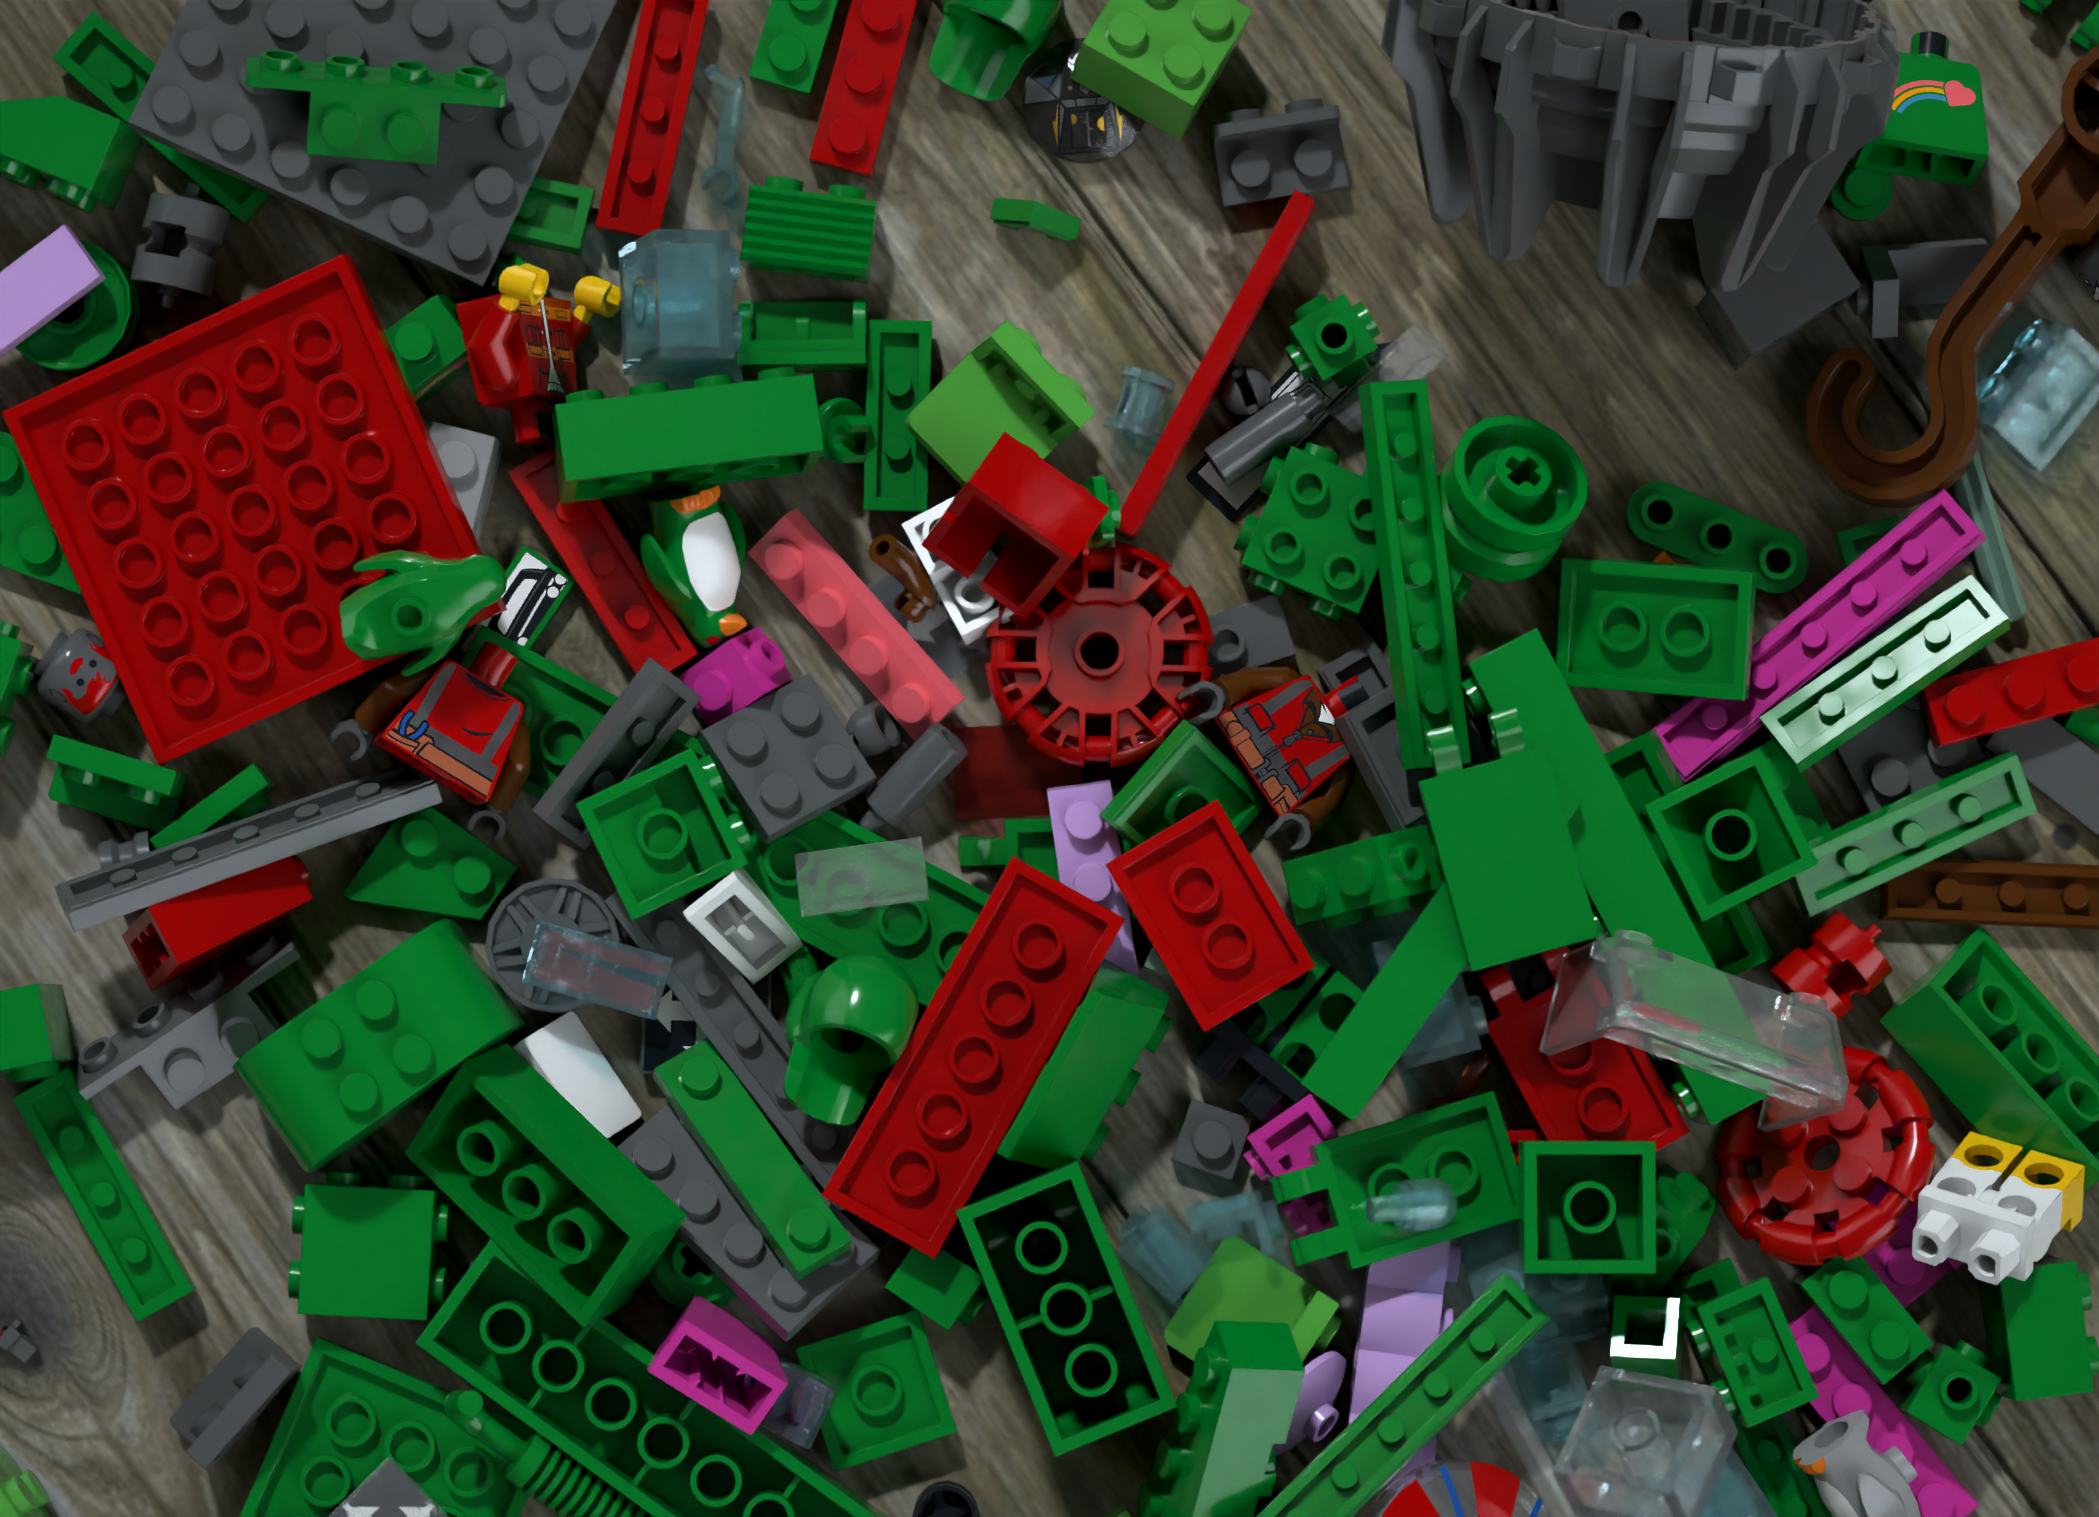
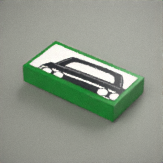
M523 545L505 572L507 578L506 592L501 597L507 610L468 627L453 648V651L464 657L481 624L532 650L576 586L571 576Z

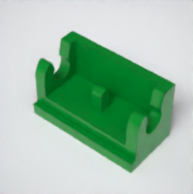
M867 300L821 302L740 301V304H738V367L741 373H759L763 370L778 367H794L796 372H867Z

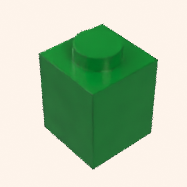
M943 1245L935 1259L912 1247L885 1286L886 1289L947 1331L950 1330L956 1319L968 1326L989 1295L979 1288L983 1281L980 1271Z
M1615 1295L1610 1358L1616 1384L1680 1387L1685 1328L1680 1298Z

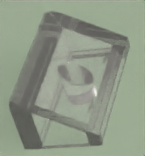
M1415 325L1409 327L1368 362L1372 368L1371 371L1342 389L1336 388L1324 398L1323 401L1327 408L1323 411L1346 439H1353L1363 431L1358 386L1371 382L1425 379L1445 362L1449 350L1442 342L1421 327Z
M922 837L794 854L802 918L930 901Z

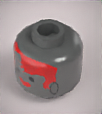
M78 629L70 636L60 631L33 671V674L40 678L37 687L39 696L79 723H89L96 718L100 711L112 718L127 696L103 639L87 629Z

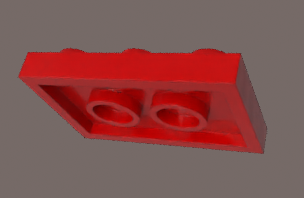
M1218 799L1105 864L1203 1032L1316 967Z

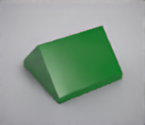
M1760 748L1643 806L1701 922L1819 864Z

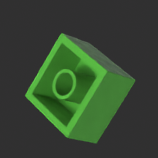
M1109 0L1082 42L1070 78L1180 141L1238 47L1253 10L1236 0Z

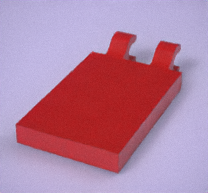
M1567 946L1538 953L1537 956L1555 984L1524 1001L1521 999L1503 964L1491 966L1476 975L1484 992L1499 1014L1482 1023L1545 1140H1648L1655 1142L1656 1152L1690 1133L1597 962H1593L1579 970Z

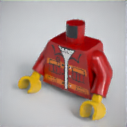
M525 263L520 266H510L502 272L499 278V291L501 294L456 304L477 400L482 407L511 411L515 444H537L553 439L549 406L566 403L565 396L577 392L575 352L592 329L588 322L593 313L611 318L619 311L624 300V290L621 287L596 276H586L580 279L574 290V302L577 306L572 312L570 301L544 297L549 284V273L544 269Z

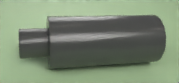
M1313 387L1296 399L1286 392L1203 448V451L1219 477L1229 487L1311 432L1313 428L1309 420L1327 407Z
M934 722L865 794L869 806L857 818L861 827L877 835L887 823L896 827L900 826L968 755V751L961 740L947 727Z

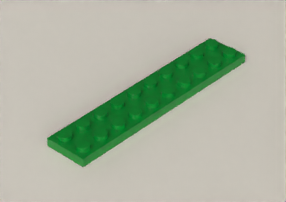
M481 624L460 665L468 670L484 642H490L501 647L518 660L501 690L525 705L521 719L524 720L530 729L531 772L522 791L540 800L619 697ZM677 729L648 768L692 747L698 759L707 754L698 739ZM721 777L726 789L715 795L726 817L738 812L754 847L743 852L749 863L743 866V868L801 940L836 959L864 953H872L891 959L909 974L918 991L919 1003L927 1007L990 895L831 810L765 845ZM729 874L702 887L710 890Z

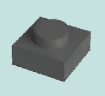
M1191 1099L1171 1159L1232 1180L1253 1119Z

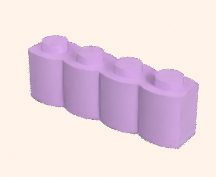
M1450 1239L1366 1265L1345 1428L1452 1324L1453 1308L1442 1307L1445 1282H1457L1461 1260V1244L1451 1243ZM1434 1436L1387 1484L1408 1486L1415 1479L1420 1483L1421 1474L1432 1475L1437 1437Z

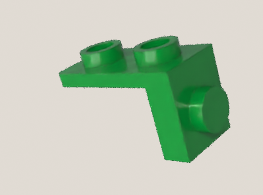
M1665 1163L1656 1174V1274H1591L1586 1282V1289L1612 1307H1614L1615 1295L1657 1297L1704 1236L1718 1202V1197L1710 1193L1705 1184L1697 1177L1689 1173H1680Z

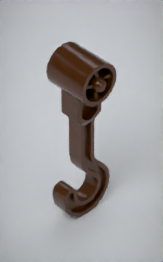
M2099 46L2090 49L2072 66L2062 86L2061 113L2064 121L2017 181L2021 205L2016 215L1943 309L1928 339L1926 379L1931 404V417L1924 436L1912 446L1899 451L1878 449L1868 444L1862 437L1860 431L1861 413L1878 386L1876 368L1864 351L1852 347L1837 350L1821 368L1807 397L1805 431L1816 462L1843 494L1872 507L1910 508L1926 502L1942 488L1948 490L1965 474L1979 446L1981 404L1978 384V362L1985 347L2055 256L2066 246L2089 244L2099 231Z

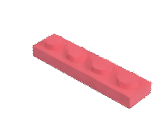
M797 507L785 514L748 552L752 559L915 742L934 722L940 723L966 698Z

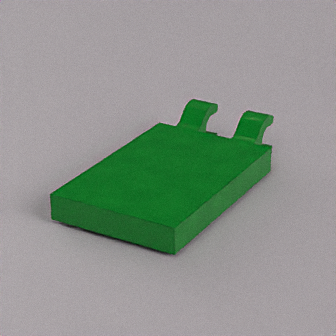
M1516 707L1487 715L1499 759L1463 769L1452 724L1424 732L1436 777L1418 781L1417 784L1470 972L1599 937L1546 746L1526 751Z
M1494 1091L1314 1144L1308 1147L1314 1165L1269 1179L1276 1204L1322 1190L1333 1228L1288 1241L1295 1266L1341 1253L1346 1271L1519 1219L1518 1165Z

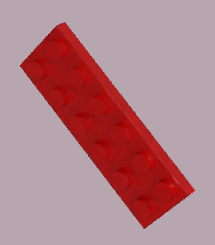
M1012 856L918 1022L906 1049L892 1068L821 1196L935 1259L958 1219L956 1210L964 1207L1126 919Z

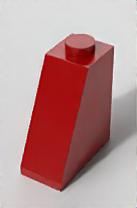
M292 855L148 907L122 935V938L152 992L240 945L254 934L265 931L297 914L313 899L309 891L312 887L311 878L302 860L298 856Z

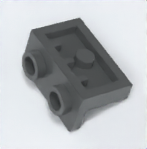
M1311 98L1286 104V113L1261 117L1260 109L1256 108L1237 110L1224 114L1222 116L1223 123L1213 125L1211 132L1223 210L1289 200L1295 189L1307 196L1348 190L1349 182L1339 128L1340 113L1338 105L1324 107L1321 98Z
M250 1328L170 1418L171 1426L192 1444L185 1453L203 1469L217 1464L302 1366L260 1328Z

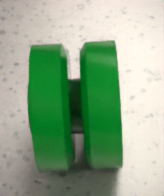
M1512 415L1486 418L1466 430L1449 461L1438 476L1447 557L1455 565L1478 578L1499 582L1527 579L1547 566L1564 536L1568 534L1587 500V474L1577 452L1559 433L1528 418Z

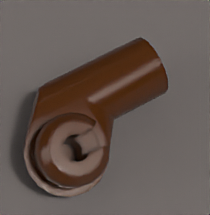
M882 534L874 539L869 548V557L905 587L902 593L895 597L894 607L911 622H921L929 609L935 610L938 593L919 556L890 534Z

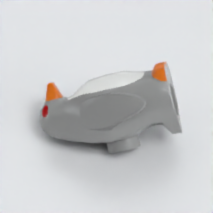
M1859 1409L1825 1423L1812 1432L1793 1450L1795 1464L1806 1474L1813 1475L1822 1501L1833 1517H1921L1916 1498L1908 1484L1918 1476L1917 1472L1895 1445L1883 1453L1867 1442L1866 1436L1870 1421L1864 1409Z

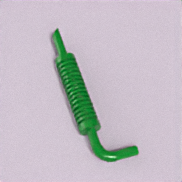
M455 1390L446 1396L444 1411L449 1419L468 1435L475 1437L508 1461L503 1470L502 1477L517 1488L524 1485V1493L528 1496L534 1493L533 1498L538 1503L545 1500L544 1507L548 1510L555 1508L554 1513L558 1517H653L627 1497L624 1498L622 1493L614 1490L608 1483L605 1482L603 1484L604 1480L597 1475L593 1476L594 1473L586 1467L583 1468L582 1464L576 1460L572 1462L573 1458L565 1452L562 1454L560 1448L555 1445L551 1447L552 1443L535 1430L523 1440L501 1425L482 1409L483 1399L478 1392L474 1390Z

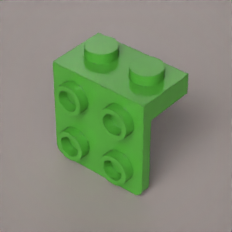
M1006 320L984 337L907 415L905 425L919 443L963 487L1004 432L1021 444L1032 448L1044 460L1059 443L1081 429L1096 411L1086 402V395L1081 386L1071 377L1059 374L1042 356L1041 347L1034 337L1021 328H1015Z
M1230 1235L1221 1241L1164 1330V1339L1169 1346L1194 1361L1198 1349L1205 1346L1215 1321L1288 1323L1301 1361L1303 1362L1311 1348L1322 1353L1334 1337L1342 1323V1320L1333 1315L1340 1304L1238 1236Z

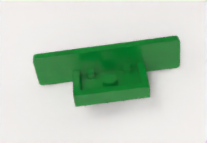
M278 49L264 50L260 52V57L249 56L246 59V86L310 92L306 154L436 165L441 103L506 107L507 90L505 78L494 77V71L479 66H460L456 68L455 73L429 71L430 67L427 64L410 60L394 61L391 63L390 68L364 66L365 62L363 59L349 55H331L326 57L325 62L299 60L298 54Z

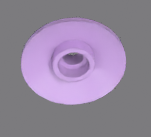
M1326 1352L1304 1367L1305 1374L1285 1444H1273L1275 1457L1292 1449L1307 1437L1313 1442L1321 1440L1335 1425L1339 1412L1332 1406L1340 1392L1346 1372V1359L1338 1352Z

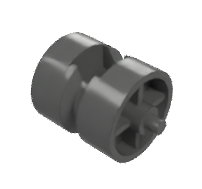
M192 183L187 184L185 194H178V196L155 192L148 195L141 228L149 236V240L137 246L130 282L156 290L157 294L162 295L160 307L173 310L175 299H182V297L200 300L212 299L219 264L211 257L212 251L222 248L224 245L230 211L203 202L204 200L198 197L200 186Z

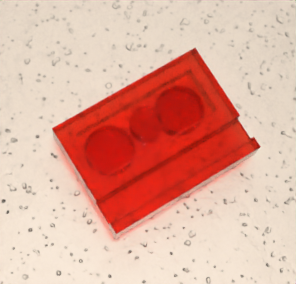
M1017 724L951 728V731L961 740L968 751V755L953 769L957 822L1011 817L1050 816L1046 788L1082 783L1081 767L1060 762L1037 751L1025 742L1029 736Z

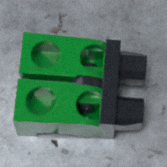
M1302 939L1300 940L1316 967L1209 1029L1211 1033L1203 1041L1193 1060L1196 1066L1218 1084L1240 1058H1243L1260 1074L1238 1101L1263 1122L1281 1110L1290 1099L1297 1103L1308 1090L1300 1084V1081L1364 993L1340 971L1335 969L1297 1016L1293 1014V1009L1331 965Z

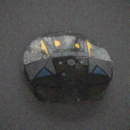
M1076 38L1053 46L1042 54L1032 66L1023 88V113L1030 132L1046 153L1073 163H1099L1119 155L1134 145L1145 121L1070 78L1082 42L1085 39Z

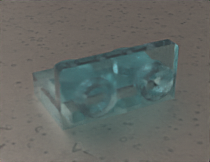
M2039 318L2034 324L2025 328L2018 335L2013 344L2012 352L1997 371L1979 384L1981 404L1980 427L1992 432L2025 466L2042 472L2099 400V353L2072 326Z

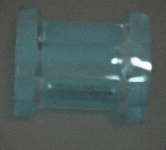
M1124 365L1121 377L1125 381L1114 414L1105 418L1103 427L1120 436L1156 445L1160 434L1155 429L1167 394H1173L1176 382L1155 372Z

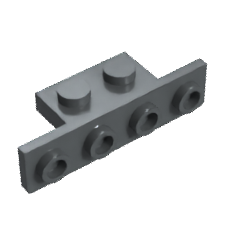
M281 924L271 931L265 930L254 934L244 942L237 954L217 967L209 966L200 970L191 977L183 990L165 1002L149 1004L134 1017L130 1025L112 1037L99 1038L90 1043L72 1064L78 1091L83 1098L88 1100L140 1065L172 1107L177 1110L233 1073L234 1069L232 1066L244 1054L279 1029L250 991L301 958L293 935L286 925Z

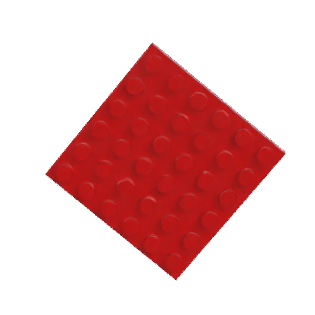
M341 254L2 412L158 765L168 763L412 653L407 652L365 661L345 644L342 635L340 602L359 588L386 573L385 570L354 571L353 565L375 554L395 550L420 552L437 559L446 560L463 559L471 555H483L350 254ZM502 597L496 603L480 610L464 629L506 611L507 608Z

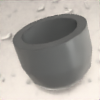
M1246 366L1235 368L1222 380L1219 390L1220 402L1225 411L1231 416L1239 419H1248V416L1251 417L1268 405L1271 393L1270 385L1265 375L1255 368ZM1243 375L1246 376L1257 403L1247 408L1242 392L1235 381L1236 378Z
M875 700L859 708L850 716L847 722L846 731L849 735L855 734L859 742L856 746L864 756L881 755L900 744L901 737L897 722L880 701Z

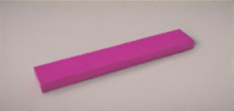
M1944 488L1929 498L1752 646L1749 698L1741 701L1692 696L1654 727L1678 774L1686 784L1700 778L1762 726L1759 717L1835 666L1987 540L1982 531Z

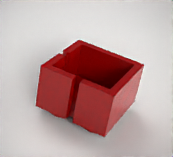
M1004 432L954 497L921 545L968 579L1001 531H1003L1012 539L978 587L1020 618L1026 620L1074 562L1110 508L1092 496L1084 486L1073 482L1040 458L1032 448L1021 444Z

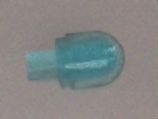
M1438 1178L1404 1180L1400 1184L1393 1185L1390 1195L1369 1197L1366 1200V1214L1371 1224L1393 1221L1398 1230H1406L1407 1232L1442 1228L1454 1218L1457 1211V1197L1453 1188Z

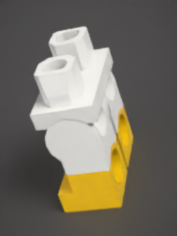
M1970 1131L1934 1177L1931 1184L1926 1185L1918 1194V1217L1913 1229L1912 1256L1917 1261L1933 1266L1944 1262L1947 1257L1967 1263L1968 1270L1975 1279L1997 1285L2006 1276L2026 1281L2033 1272V1262H2038L2043 1258L2055 1235L2061 1229L2071 1232L2081 1221L2085 1166L2034 1150H2030L2023 1159L2024 1147ZM1978 1156H1992L1998 1159L2000 1163L1988 1167L1978 1166ZM2038 1173L2054 1175L2060 1181L2051 1185L2038 1184Z

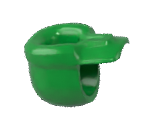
M944 0V19L931 51L929 60L930 71L946 85L971 97L985 101L1001 99L1011 87L1026 58L1032 56L1048 39L1056 25L1062 0ZM978 13L985 15L989 18H992L993 20L1007 26L1008 29L999 27L995 24L988 22L987 20L979 16Z
M872 953L840 957L823 971H818L800 984L789 1004L785 1019L786 1040L789 1046L792 1047L785 1073L783 1088L786 1098L797 1109L815 1119L836 1126H849L856 1122L864 1108L873 1083L879 1079L883 1071L896 1064L898 1058L906 1049L916 1027L919 1014L918 991L909 974L889 958ZM821 1028H841L861 1034L862 1036L855 1053H844L829 1046L822 1039Z

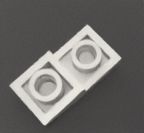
M955 496L901 525L965 645H968L985 636L988 626L999 616V607L993 609L997 600L978 587L994 565V561L988 551L967 579L921 545ZM1006 607L1001 623L1010 622L1009 616L1015 613Z

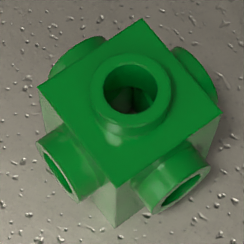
M1324 293L1305 303L1292 313L1297 323L1289 327L1286 338L1291 345L1284 348V351L1303 381L1312 377L1319 390L1333 382L1336 383L1339 389H1342L1372 370L1367 361L1373 358L1378 347L1373 338L1380 335V331L1372 316L1361 302L1352 306L1345 294L1330 302ZM1330 326L1339 327L1346 337V342L1339 348L1326 346L1321 337L1324 329Z
M1958 1339L1953 1349L1945 1344L1935 1342L1930 1351L1926 1349L1909 1364L1903 1380L1910 1385L1896 1407L1950 1441L1962 1446L1974 1425L1983 1428L1996 1411L2001 1395L1995 1392L2002 1379L1986 1370L1992 1359L1966 1342ZM1956 1378L1957 1390L1952 1396L1948 1397L1947 1386L1950 1381Z

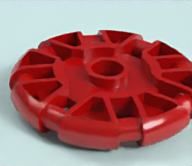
M1115 541L1114 547L1088 549L1085 544L1074 562L1052 587L1051 590L1055 591L1064 601L1057 605L1049 615L1037 606L1026 620L1013 614L1008 617L1011 621L1003 624L1001 621L1006 607L1000 602H996L993 609L999 607V615L988 626L985 640L991 642L990 662L984 664L986 679L991 696L999 712L1008 724L1014 721L1029 736L1025 741L1046 756L1069 765L1084 767L1086 761L1110 762V768L1127 766L1149 758L1183 719L1188 721L1198 716L1203 706L1200 698L1194 694L1179 700L1178 695L1182 690L1197 682H1212L1214 668L1208 667L1209 646L1215 644L1213 629L1200 597L1192 585L1185 588L1170 572L1173 569L1172 565L1161 557L1131 544ZM1089 572L1114 573V589L1102 587L1088 588ZM1151 590L1166 604L1153 618L1138 603ZM1096 636H1103L1112 640L1119 653L1116 662L1109 668L1102 670L1089 667L1081 656V648L1087 640ZM1036 641V662H1016V642ZM1164 644L1183 646V665H1163ZM1044 689L1047 690L1051 700L1059 705L1048 718L1032 704V701ZM1153 691L1164 703L1165 707L1149 720L1137 707L1141 706ZM1086 717H1111V736H1085Z
M1844 1045L1824 1046L1822 1053L1803 1057L1802 1051L1791 1054L1769 1066L1781 1090L1725 1118L1721 1126L1713 1158L1714 1164H1720L1721 1180L1715 1184L1718 1201L1726 1218L1742 1239H1754L1760 1244L1759 1249L1761 1253L1771 1258L1803 1266H1823L1825 1259L1842 1256L1845 1261H1849L1868 1253L1891 1238L1901 1228L1897 1222L1911 1205L1918 1207V1194L1929 1184L1935 1164L1936 1146L1929 1142L1928 1129L1934 1125L1927 1101L1915 1081L1904 1070L1893 1071L1887 1067L1886 1058L1866 1049ZM1827 1078L1829 1093L1812 1095L1809 1082ZM1875 1089L1878 1091L1880 1098L1869 1110L1863 1102ZM1773 1103L1780 1109H1777L1770 1115L1766 1128H1764L1757 1122ZM1903 1136V1143L1892 1151L1889 1138ZM1829 1144L1839 1145V1158L1832 1167L1824 1171L1813 1170V1158L1820 1148ZM1746 1164H1761L1763 1177L1746 1178ZM1880 1180L1890 1190L1880 1203L1875 1206L1870 1202L1868 1203L1865 1199ZM1782 1205L1791 1210L1783 1221L1777 1220L1773 1222L1771 1220ZM1838 1221L1835 1231L1824 1233L1823 1223Z

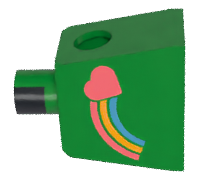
M1932 31L1917 33L1911 38L1910 54L1899 52L1901 63L1891 115L1886 123L1885 132L1856 151L1853 168L1968 187L1974 185L1988 157L1989 150L1980 71L1973 64L1948 60L1949 39L1945 35Z
M437 294L384 331L417 407L424 404L470 370L456 304L463 303L460 298Z

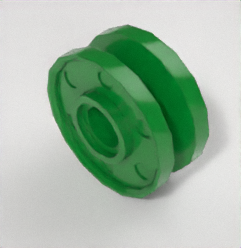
M82 240L80 242L107 279L83 296L85 307L82 315L72 323H62L59 315H57L15 347L32 363L69 377L81 376L124 356L135 344L143 320L141 291L137 284L130 282L131 271L108 251L103 250L98 245Z

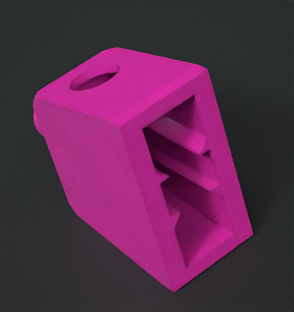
M694 1295L664 1337L648 1367L649 1373L750 1436L788 1385V1380L772 1343L759 1332L698 1295ZM751 1376H752L753 1378H755V1379H757V1380H756L755 1383L748 1389V1384H749L750 1378H751Z

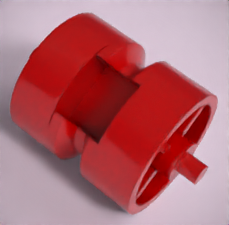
M1837 910L1830 914L1809 934L1811 946L1807 950L1797 947L1793 948L1769 971L1772 979L1785 994L1784 998L1787 1003L1779 1010L1783 1016L1789 1019L1794 1013L1798 1012L1800 1015L1804 1014L1822 1031H1829L1853 1008L1851 996L1854 993L1867 996L1893 972L1888 961L1876 948L1877 944L1874 941L1882 931L1874 923L1864 931Z

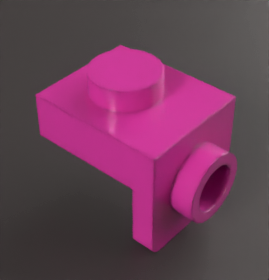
M756 627L728 640L677 678L702 697L695 705V708L709 727L760 700L768 693L783 687L792 680V675L785 665L784 656L780 648L774 641L767 638L761 628Z

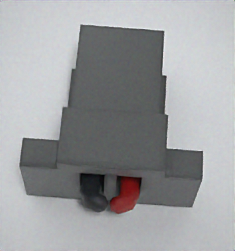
M17 1316L9 1327L6 1325L1 1327L0 1347L5 1351L9 1350L25 1363L38 1346L18 1327L22 1319Z

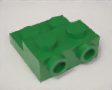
M693 747L575 804L631 920L749 864L743 852L754 847L738 812L726 817L715 795L726 788L711 756L708 754L698 759Z

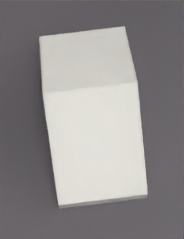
M743 867L733 871L683 911L686 919L753 985L803 946L800 938Z

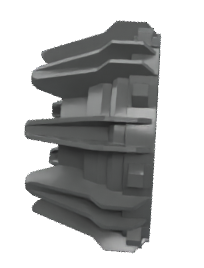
M1388 0L1381 42L1382 49L1404 79L1427 202L1434 223L1450 225L1462 218L1474 198L1479 237L1488 256L1501 261H1516L1528 251L1552 200L1598 210L1596 278L1605 286L1625 288L1631 285L1637 278L1657 218L1693 219L1701 275L1707 286L1714 290L1722 292L1737 291L1751 277L1760 259L1770 270L1784 272L1852 154L1885 132L1886 123L1891 115L1901 63V55L1894 47L1896 29L1890 23L1881 22L1878 19L1879 14L1867 2L1861 0H1688L1689 41L1660 40L1647 38L1645 35L1628 33L1624 30L1592 28L1574 24L1571 21L1558 18V0Z

